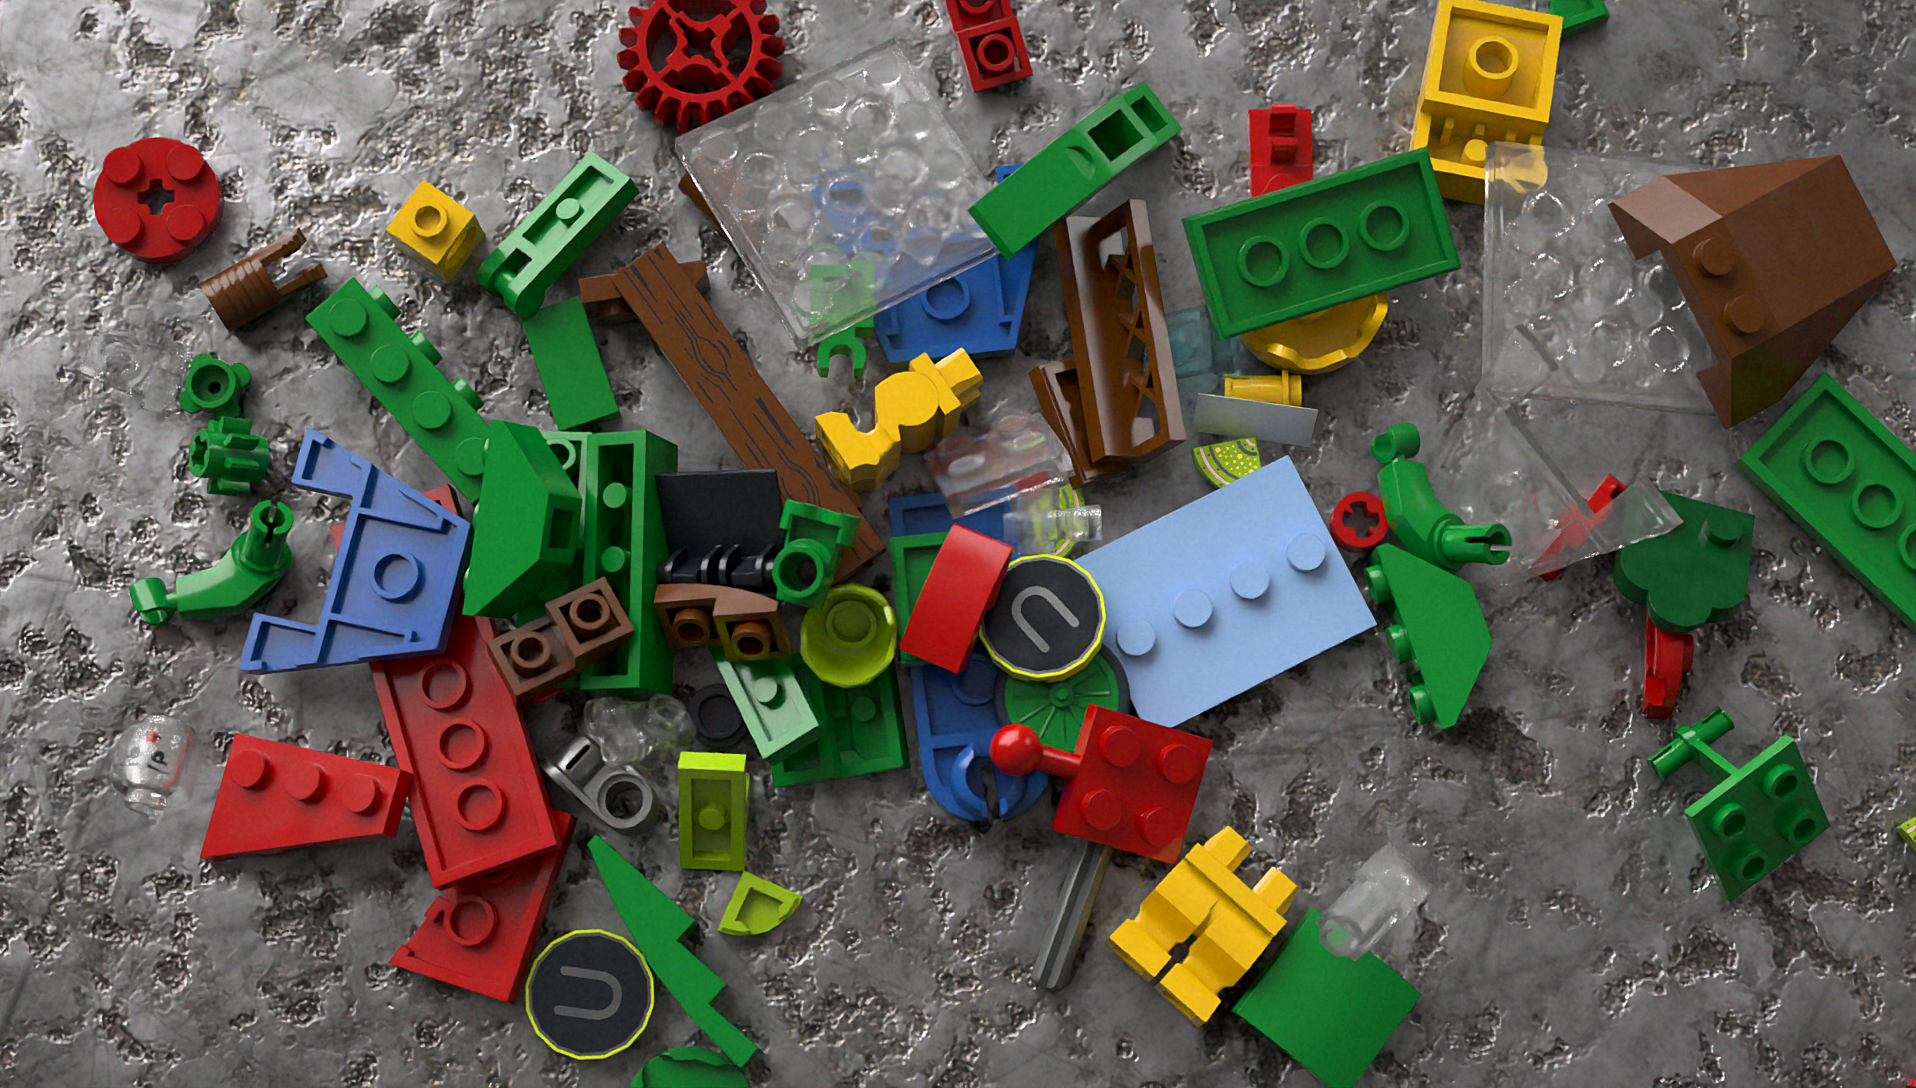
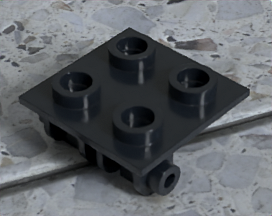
M776 468L655 474L670 554L667 562H660L657 566L656 579L658 584H707L742 589L753 593H777V587L772 576V567L777 555L784 550L787 530L779 527L783 513V504Z

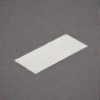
M1198 393L1191 431L1239 438L1255 437L1256 440L1309 447L1318 410Z

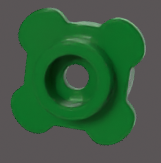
M207 353L197 355L190 363V370L185 379V390L179 395L180 405L187 413L195 414L203 411L215 415L218 421H220L222 416L238 418L241 413L238 402L243 388L251 383V373L242 363L228 365L221 360L214 359L212 355ZM214 383H219L221 390L216 394L211 393L210 386Z

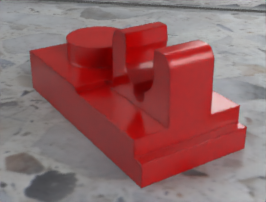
M1270 104L1269 109H1248L1249 198L1314 180L1310 109H1297L1296 104Z

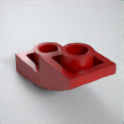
M943 0L973 93L1033 76L1016 15L1013 16L1009 0Z
M953 524L925 581L899 649L958 674L964 671L985 613L995 605L1016 547L961 524Z

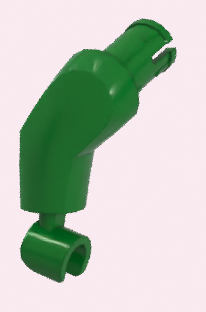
M1405 422L1390 425L1388 433L1376 435L1370 445L1371 454L1378 462L1388 463L1377 474L1387 524L1412 555L1451 574L1459 572L1466 563L1502 565L1508 560L1511 552L1490 550L1491 546H1512L1511 534L1507 527L1502 524L1466 525L1456 513L1437 501L1423 463L1406 460L1415 457L1421 445L1419 432L1413 424Z
M271 500L259 502L251 513L249 530L242 533L234 541L221 562L215 567L176 578V592L168 594L165 582L160 578H146L133 583L129 588V593L134 609L139 612L141 619L151 626H161L172 619L174 611L179 612L183 621L193 622L240 615L249 609L280 581L292 562V552L286 542L294 522L293 513L289 507L278 502L274 517L271 518L268 517Z

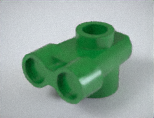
M786 498L779 525L780 528L787 530L784 550L777 555L772 567V576L777 587L776 598L805 607L823 610L845 546L854 547L861 518ZM809 560H814L817 567V577L812 585L808 584L802 577V568Z

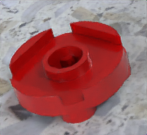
M152 137L132 142L126 147L115 148L107 154L103 161V170L95 184L93 203L99 225L115 246L124 250L138 261L151 264H168L186 259L198 251L195 247L204 241L208 233L214 234L220 225L223 215L224 193L220 179L197 148L172 138ZM163 186L167 193L175 195L174 202L164 204L162 214L153 215L149 205L143 204L146 195L151 194L152 189Z

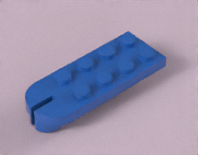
M1014 483L888 499L892 537L949 532L953 524L958 523L1016 547L1010 563L1020 557H1024ZM978 632L964 671L957 674L936 664L909 667L923 777L930 795L944 811L958 819L972 823H988L981 765L993 764L990 757V743L995 733L1001 729L993 704V689L999 667L991 660L981 643ZM993 764L1000 821L1014 818L1032 807L1044 792L1050 774L1034 769L1023 776H1009L999 771Z

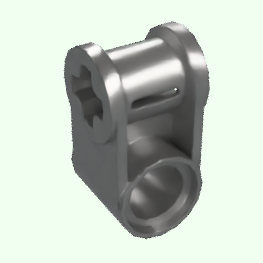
M582 717L576 724L578 732L552 759L544 757L538 765L577 802H583L612 830L621 835L631 837L646 833L659 818L661 806L657 793L623 759L624 755ZM628 788L642 791L643 806L637 815L625 820L614 817L612 804L618 793Z

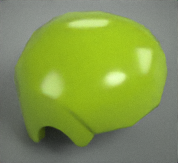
M854 582L831 586L823 610L807 607V611L802 619L800 653L803 661L820 681L843 689L870 684L888 668L894 658L898 639V622L895 610L890 607L889 601L876 589Z

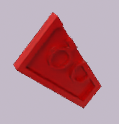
M235 733L200 858L217 862L232 860L234 856L254 853L263 855L284 853L286 849L313 845L328 847L394 838L398 831L413 774L394 767Z
M552 809L563 848L448 888L443 896L438 895L424 913V916L427 918L406 945L401 944L388 963L514 1004L578 818Z

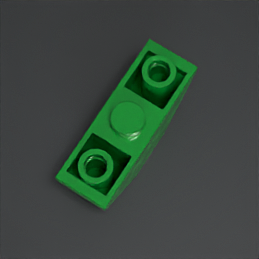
M491 419L489 437L484 444L482 453L484 473L480 500L473 514L475 533L470 566L465 573L463 581L465 595L463 614L509 619L574 563L583 499L537 427Z
M1387 543L1376 547L1368 557L1370 567L1364 568L1365 581L1376 605L1384 603L1392 627L1386 628L1385 632L1391 654L1398 665L1406 663L1414 687L1407 689V695L1413 715L1419 725L1428 723L1432 737L1444 734L1456 724L1493 646V642L1470 582Z

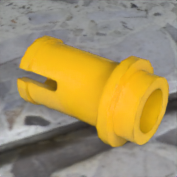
M1281 369V375L1231 376V374H1225V397L1301 407V375H1288V369Z

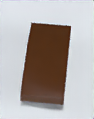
M605 577L546 603V615L486 642L487 653L516 706L583 671L634 635V628Z
M681 583L657 585L654 605L670 649L722 645L728 662L791 658L793 648L778 601L760 594L726 586Z

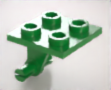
M1716 706L1713 711L1693 726L1689 727L1683 724L1673 732L1674 740L1653 756L1648 757L1646 762L1651 771L1661 781H1665L1668 776L1692 760L1718 785L1684 810V813L1722 896L1729 902H1732L1831 826L1795 740L1785 734L1742 768L1738 769L1709 747L1728 731L1735 728L1730 716L1723 709L1721 710L1719 706Z

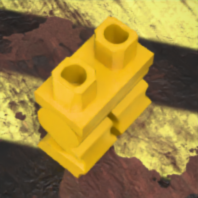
M963 348L958 349L935 365L927 353L924 352L909 362V372L893 374L875 387L874 430L867 434L856 431L847 414L828 412L815 416L816 446L842 483L856 493L863 491L876 492L890 473L900 467V452L916 453L924 450L933 441L936 433L943 442L958 432L960 413L981 399L978 387L983 384V377Z
M1229 826L1210 838L1203 847L1197 843L1142 901L1137 915L1132 920L1127 919L1103 943L1149 983L1171 958L1169 955L1170 951L1177 944H1182L1193 934L1197 939L1188 948V954L1182 962H1177L1155 985L1154 989L1197 1027L1205 1024L1221 1002L1218 998L1224 988L1233 987L1272 938L1285 925L1287 921L1282 916L1288 910L1299 890L1295 883L1274 867L1268 870L1252 890L1232 872L1253 848Z

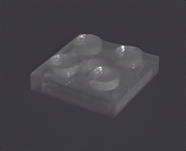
M1021 412L1006 416L996 423V428L975 436L969 434L951 436L938 443L936 450L922 455L929 477L953 519L1076 475L1069 452L1041 412L1032 415L1027 412Z

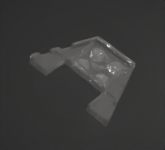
M1525 323L1515 326L1505 336L1500 345L1503 348L1490 370L1483 374L1473 391L1475 396L1463 417L1454 424L1426 472L1437 501L1456 513L1466 525L1502 524L1510 532L1512 546H1491L1490 550L1511 552L1510 557L1504 564L1489 565L1475 563L1495 590L1566 567L1571 563L1601 553L1605 554L1624 548L1631 543L1666 534L1683 522L1647 476L1636 481L1599 512H1593L1513 411V408L1560 369Z

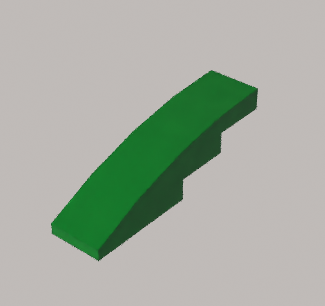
M595 835L588 843V847L617 912L648 964L689 1017L741 1069L745 1070L762 1049L713 1007L730 986L682 945L699 924L604 840Z

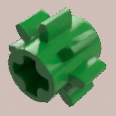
M222 416L220 421L210 420L208 422V430H199L195 433L189 450L190 470L195 477L208 478V494L237 496L238 492L249 493L250 483H259L264 478L269 463V448L264 437L250 435L252 420Z

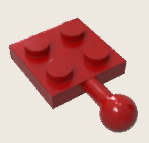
M1089 703L1074 753L1042 744L1037 733L1026 725L1009 724L999 729L993 736L990 743V757L995 767L1009 776H1023L1036 769L1066 778L1052 829L1176 865L1213 740Z

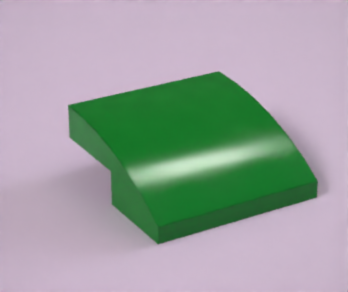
M801 653L792 654L790 659L828 734L774 767L771 766L774 788L823 783L911 768L894 658L888 668L870 684L843 689L820 681L803 661Z
M1310 907L1232 1011L1273 1046L1293 1058L1327 1088H1352L1422 994L1348 933L1316 909Z

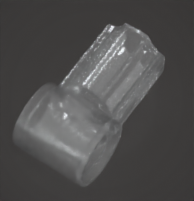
M1388 840L1349 877L1347 881L1351 885L1316 919L1320 928L1319 941L1334 956L1341 955L1356 961L1374 946L1390 926L1395 927L1406 918L1435 887Z

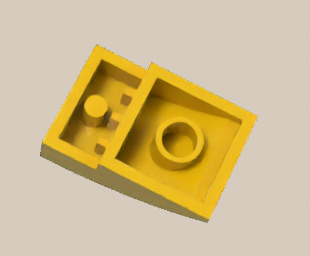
M1439 0L1418 98L1409 151L1427 146L1441 197L1525 213L1535 191L1542 138L1549 121L1563 17L1478 0Z

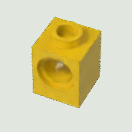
M424 179L385 229L400 252L448 285L485 236L474 213Z

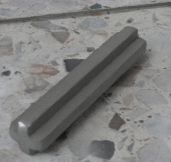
M1080 838L1031 974V981L1034 984L1055 992H1060L1065 987L1114 847Z

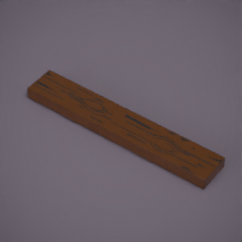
M663 241L611 276L610 279L614 287L746 469L776 468L783 510L787 498L861 518L854 547L845 546L831 586L834 587L841 584L885 553L886 547Z

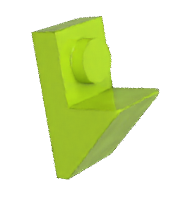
M680 752L678 765L680 868L745 870L750 775L746 772L745 754Z

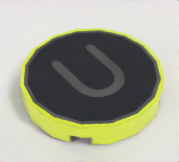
M1046 553L1020 557L1009 564L995 605L985 613L979 630L981 643L993 663L1013 678L1030 682L1029 679L1034 681L1046 680V683L1063 681L1086 668L1101 649L1107 623L1103 594L1091 574L1070 559Z
M602 929L575 930L552 941L534 960L525 984L526 1012L536 1034L556 1052L579 1060L608 1059L629 1048L648 1029L656 1007V979L644 955L626 938Z

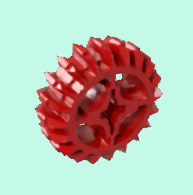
M645 0L649 9L630 6L627 14L629 21L634 27L620 28L618 34L620 43L627 47L617 54L619 68L628 71L622 77V82L627 92H638L635 104L639 111L645 112L655 108L654 120L661 128L676 116L678 132L684 136L688 135L691 131L693 122H701L704 136L710 138L714 135L715 131L713 121L724 119L725 125L730 131L735 132L738 128L736 112L741 110L746 116L756 119L759 115V107L753 97L772 100L775 96L774 86L769 80L783 77V63L776 58L785 53V43L783 38L775 36V33L780 29L777 15L764 14L767 9L766 0ZM695 14L718 15L706 22L694 21L688 17ZM667 29L672 36L673 44L676 48L665 59L667 66L656 74L651 67L652 54L658 39ZM746 33L752 43V50L745 69L737 78L731 71L727 57L737 48L736 40ZM688 42L694 49L698 48L703 53L712 50L714 63L709 58L705 59L700 54L691 57ZM697 84L708 85L716 90L704 94L684 92L686 89Z

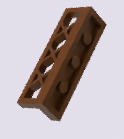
M1128 199L1104 217L1070 215L1053 227L1092 463L1145 464L1186 441L1146 203L1142 199ZM1126 226L1129 241L1124 255L1120 230ZM1135 286H1137L1139 302L1134 314L1132 297ZM1147 345L1149 363L1146 373H1144L1142 357ZM1156 405L1161 426V432L1155 435L1152 420Z

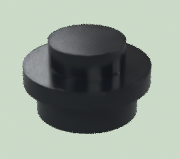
M716 683L707 685L697 691L691 698L686 714L687 724L693 736L700 743L712 748H726L739 742L747 733L748 727L727 684Z

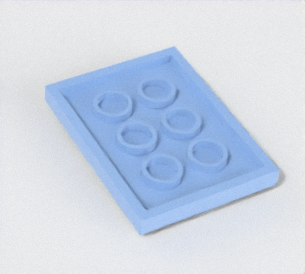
M1289 455L1073 561L1091 574L1103 594L1107 623L1102 643L1115 654L1124 668L1130 688V707L1135 717L1170 728H1174L1377 625Z

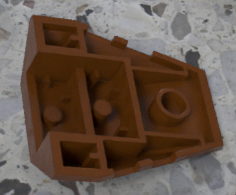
M1840 155L1665 175L1607 205L1636 261L1660 250L1718 360V362L1695 374L1725 430L1779 402L1897 266L1889 247Z

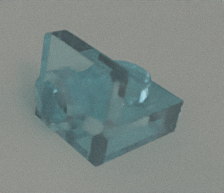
M1206 305L1165 313L1176 380L1208 373L1220 378H1224L1225 374L1234 376L1233 358L1237 357L1239 353L1238 336L1217 342ZM1147 345L1142 357L1144 373H1146L1149 363Z

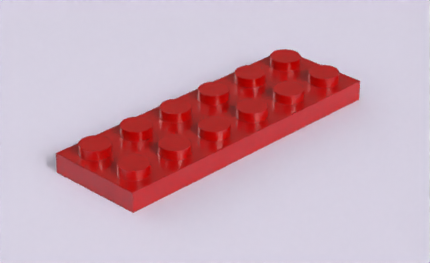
M449 484L421 493L464 519L456 490ZM347 521L329 527L337 554ZM463 587L445 654L369 662L398 767L413 774L407 798L433 888L440 891L563 848L521 705L516 706L487 653L486 642L499 636L495 619L464 615L465 595Z

